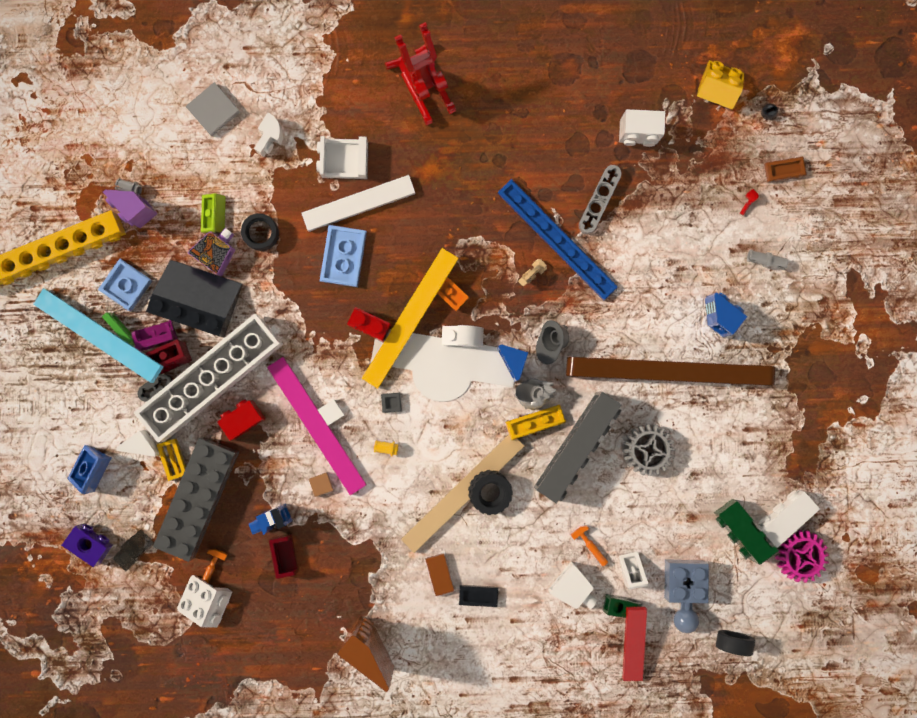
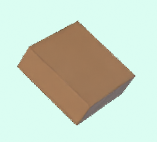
M328 472L309 478L315 497L334 490Z

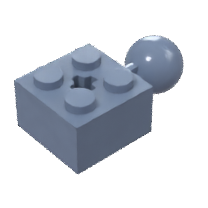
M665 559L664 598L669 603H681V609L674 615V625L682 633H692L699 625V617L692 610V603H708L709 564L704 560ZM688 578L689 582L685 585L683 582L687 581Z

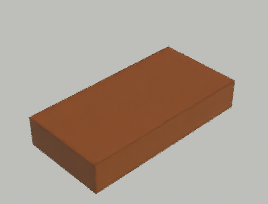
M803 156L764 164L767 183L807 175Z
M444 553L425 558L435 596L453 592L454 587Z

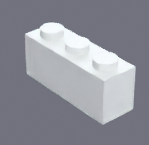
M794 490L787 496V500L783 504L780 503L774 507L773 513L770 516H765L759 521L757 528L760 532H764L766 535L765 539L770 545L778 548L818 512L820 508L804 491Z

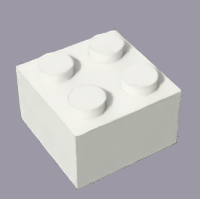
M626 109L620 119L619 143H624L626 146H633L636 143L643 144L646 147L655 146L664 136L665 111Z

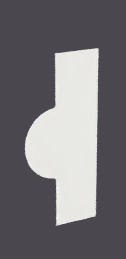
M415 333L411 335L392 366L411 370L417 389L427 398L440 402L451 401L460 397L468 389L471 381L513 387L514 380L497 347L483 345V347L442 345V338ZM375 339L371 362L384 342Z

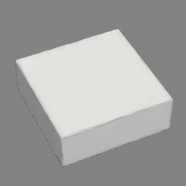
M335 399L318 409L328 426L344 416Z

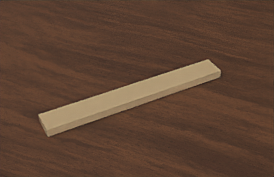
M508 434L414 525L401 540L415 553L470 500L468 487H470V482L474 479L475 475L486 470L498 472L524 445L518 439L511 440Z

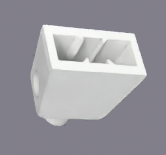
M573 562L568 564L548 589L551 595L575 609H578L582 603L591 609L597 602V599L590 594L594 587Z

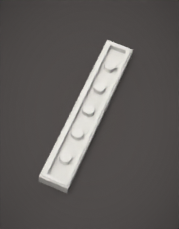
M407 175L302 212V216L309 232L414 195L415 191L411 179Z

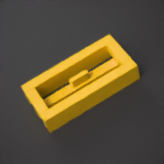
M177 438L157 444L168 481L182 477L186 465ZM171 444L173 445V448H174V451H175V454H176V457H177V460H178V463H179V466H180V469H181V472H182V473H180V471H179V468H178V465H177V462H176V459H175V456H174V453H173ZM163 446L167 447L175 475L172 474Z

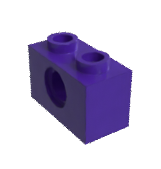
M87 524L76 525L61 546L92 567L100 565L113 544L109 542L106 536L96 534L91 526ZM87 539L91 541V548H88L86 545Z

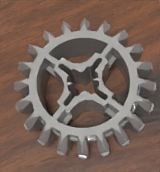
M646 424L645 430L642 425H639V432L636 429H632L634 436L629 434L626 436L630 439V443L624 441L623 444L627 445L628 449H623V452L629 453V455L625 456L624 459H631L628 466L632 467L635 465L634 472H638L640 469V474L645 475L647 470L648 476H652L654 470L655 474L659 475V468L663 471L667 470L664 464L671 466L672 463L668 461V458H675L674 455L670 454V451H675L676 448L669 446L674 443V440L667 441L671 435L669 433L664 434V428L658 431V425H653L652 430L650 424ZM650 434V437L647 438L644 444L636 443L642 436ZM656 436L662 442L663 451L656 447ZM650 445V448L657 451V453L652 452L648 455V452L641 449V447L646 448ZM634 449L642 453V464L636 459ZM654 456H661L657 463L648 466V463L651 462Z

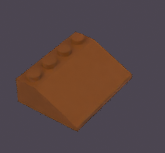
M360 616L347 633L337 655L385 692H388L394 665L374 627V623L366 617L363 619Z

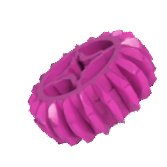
M797 530L796 534L793 533L790 538L781 544V549L777 548L779 550L778 553H780V555L775 556V559L780 561L777 563V567L782 568L781 573L787 574V578L790 580L794 578V581L800 582L801 580L804 583H807L808 579L815 581L814 575L821 577L819 571H826L823 565L829 564V561L825 560L829 553L824 552L828 547L822 544L823 539L817 538V534H810V531L807 530L804 532ZM805 541L800 547L793 548L798 542ZM813 550L815 551V558H814V559H813V557H812V551H813ZM796 552L800 554L802 553L804 557L808 560L800 558V555H798ZM789 553L792 555V565L789 562ZM807 564H810V565H811V566H810L809 568H807L806 570L799 571V569H800V568L802 569L805 565H807Z

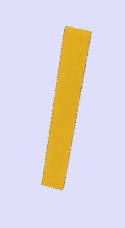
M443 248L440 250L361 379L377 389L380 387L459 259L458 257Z

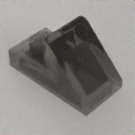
M141 529L121 546V550L112 559L126 572L154 544V541Z

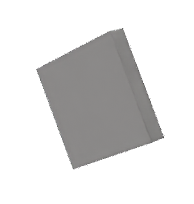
M215 82L186 105V108L210 136H213L240 113Z

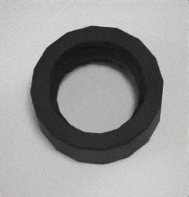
M256 213L244 220L241 226V236L250 248L257 251H265L271 249L277 243L279 228L270 216ZM264 221L271 228V236L264 243H256L250 238L249 229L255 222Z
M719 630L716 647L724 652L735 655L753 656L755 639L739 632Z

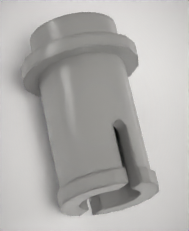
M120 178L116 180V190L141 194L142 186L138 182L132 183Z

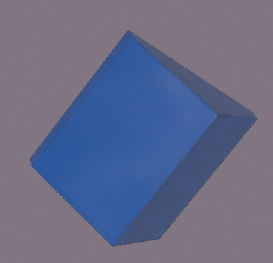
M501 344L497 347V350L514 382H516L521 377L528 352Z
M84 445L67 479L81 494L95 492L112 457L88 445Z

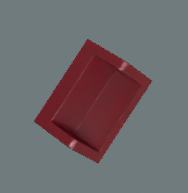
M292 533L272 537L269 540L276 579L296 575L299 569Z

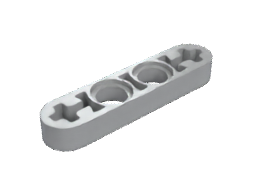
M610 165L605 169L578 225L579 230L583 234H590L596 229L621 177V170L616 165ZM614 170L617 177H613L610 184L603 182V179L607 181L610 176L607 172ZM600 187H607L609 194L601 196L599 193ZM593 203L600 205L601 211L599 213L591 211L590 207ZM590 216L597 218V220L592 219L590 223L592 228L584 229L585 225L583 222L586 223Z

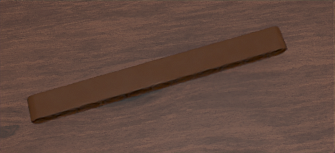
M567 357L566 376L775 386L776 366Z

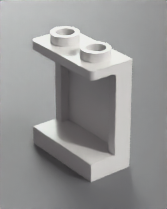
M325 136L320 137V142H317V153H320V161H317L316 169L322 178L367 179V137H359V140L326 139Z

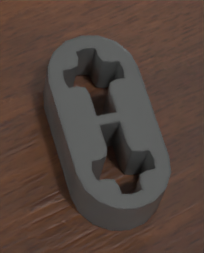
M160 374L154 383L148 381L138 389L139 399L147 402L165 387H157L162 382L161 378L167 379V386L173 381L172 377L167 374ZM145 389H154V391L150 393L151 397H144V394L146 393Z

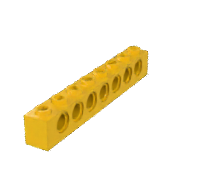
M110 210L1 254L0 285H9L15 282L14 279L19 277H29L36 270L43 271L50 268L51 264L64 263L68 260L67 258L81 256L86 253V250L91 248H101L103 243L108 241L115 242L120 240L121 236L126 235L118 213ZM104 227L105 232L99 235L100 228ZM84 234H86L87 239L85 242L82 243L81 238ZM68 241L69 246L66 250H64L63 246L65 242ZM51 249V254L46 257V251ZM30 256H33V261L29 264L28 259ZM15 263V269L11 271V265Z

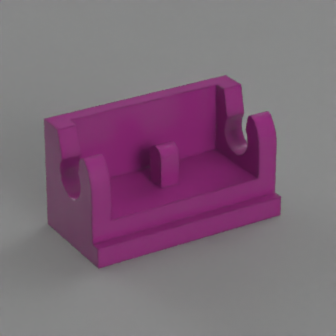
M171 320L132 332L135 348L139 351L158 347L178 339L173 321Z

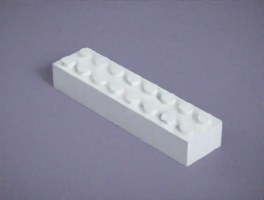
M253 314L137 409L134 414L158 443L165 442L279 349L283 343L260 315Z

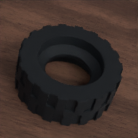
M495 470L479 472L480 474L474 476V479L470 482V487H468V496L471 503L482 514L496 515L499 512H503L512 501L513 491L511 484L503 474ZM490 483L496 484L499 487V496L494 501H485L481 496L482 488Z

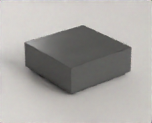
M400 392L381 394L382 413L402 412Z

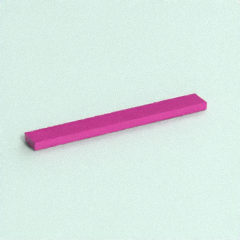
M282 357L267 367L349 495L366 486V482L331 428L326 424L318 408L286 359Z

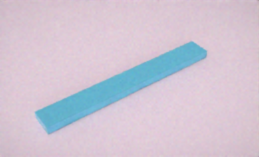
M43 288L33 305L150 383H154L164 367L47 289Z

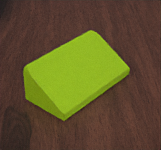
M217 193L202 195L201 233H208L210 231L212 233H221L224 230L226 197Z

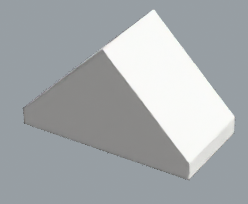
M146 430L138 431L116 449V451L154 457L160 456L156 444Z
M638 552L619 555L624 585L629 590L648 586Z

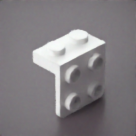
M192 575L177 609L200 627L217 628L229 603L232 591L228 588H214L198 576Z

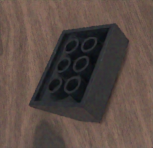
M170 260L151 295L146 312L225 338L243 284Z

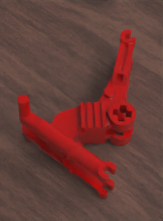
M424 22L419 25L425 44L414 50L416 55L409 56L406 44L403 42L400 34L394 37L401 57L385 62L387 70L396 67L400 68L401 76L422 115L424 123L428 126L433 123V120L422 100L430 97L429 88L435 86L449 114L456 112V108L445 91L448 85L441 71L436 72L434 66L437 55L431 39V33L427 28V23Z

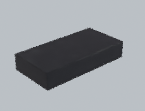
M460 585L459 605L497 607L498 587Z

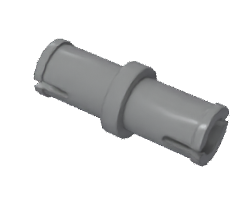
M749 250L747 254V262L762 264L766 268L770 266L785 270L788 265L787 258L774 256L770 252L765 254Z

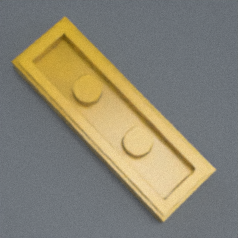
M559 404L505 423L511 440L565 423L566 420Z

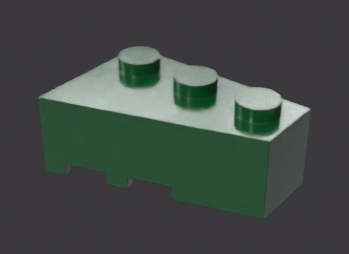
M731 499L714 512L717 516L716 522L721 528H726L729 532L727 534L728 538L733 544H738L741 548L738 551L745 559H750L761 565L779 551L775 546L773 547L768 543L764 532L759 531L753 523L754 520L737 500Z

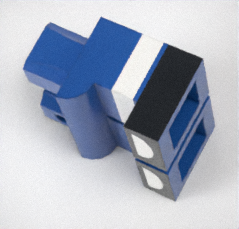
M286 503L256 516L257 519L249 523L252 534L262 531L264 535L272 530L275 524L277 529L292 522V518Z

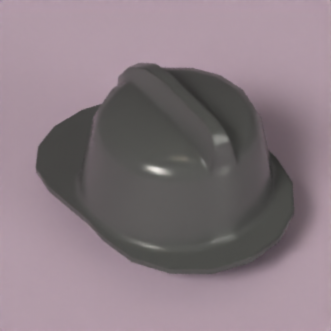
M553 320L544 323L536 344L537 357L543 364L554 363L559 357L561 350L568 345L569 333L566 325H559Z

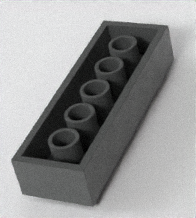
M596 392L534 485V488L556 504L558 501H562L567 494L565 490L568 485H573L578 478L576 473L580 467L583 469L588 463L589 459L587 457L590 452H595L598 448L600 437L602 435L605 436L610 430L611 426L609 424L611 420H616L622 410L619 408L622 404L604 392Z
M205 437L198 438L154 542V548L188 562L195 558L239 451Z

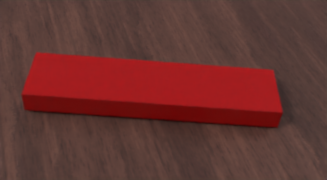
M626 607L623 681H643L647 622L646 607Z

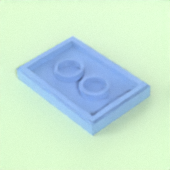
M333 225L328 226L320 282L358 288L367 231Z

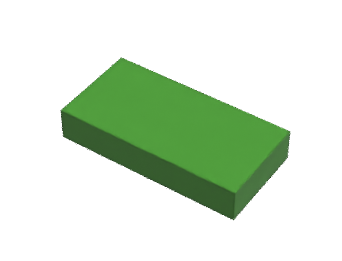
M106 312L102 318L121 339L134 346L132 333L115 314Z

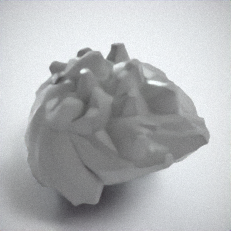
M530 378L527 381L521 382L516 387L515 397L525 409H540L554 397L553 393L556 392V389L551 387L554 385L552 382Z

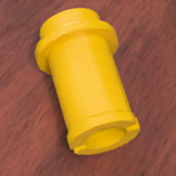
M376 440L374 452L390 454L393 457V455L398 453L399 444H395V441L389 443Z

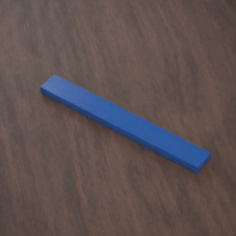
M512 179L498 191L501 198L603 301L618 288Z

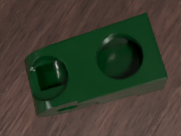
M606 594L602 611L609 616L626 618V607H642L643 603Z

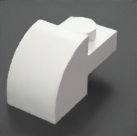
M270 113L266 114L258 127V130L263 135L254 148L263 157H265L266 153L269 154L274 146L273 142L281 145L283 141L282 127Z
M466 325L443 326L442 345L483 347L484 328Z

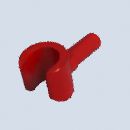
M754 189L745 195L748 201L739 213L742 216L759 197Z

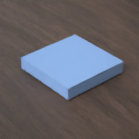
M119 259L98 290L131 312L153 280L124 260Z

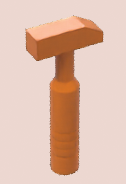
M587 525L580 526L570 534L571 537L575 540L581 536L602 567L608 563L607 559L584 534L589 527Z
M217 549L208 550L207 553L214 557L210 565H208L202 580L209 583L218 558L225 561L227 553Z

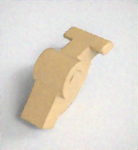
M537 259L532 264L534 268L532 270L529 269L519 279L518 282L522 286H525L527 283L529 284L536 277L535 274L537 272L542 274L547 269V265L541 259Z

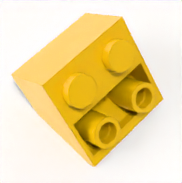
M709 60L700 82L697 96L733 110L743 90L744 73L738 68L731 69L719 61L713 62Z

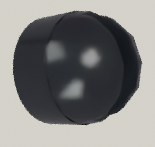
M767 104L761 110V115L766 120H772L778 113V108L775 104ZM769 109H773V110H774V111H771V112H769V113L766 112V110H769Z

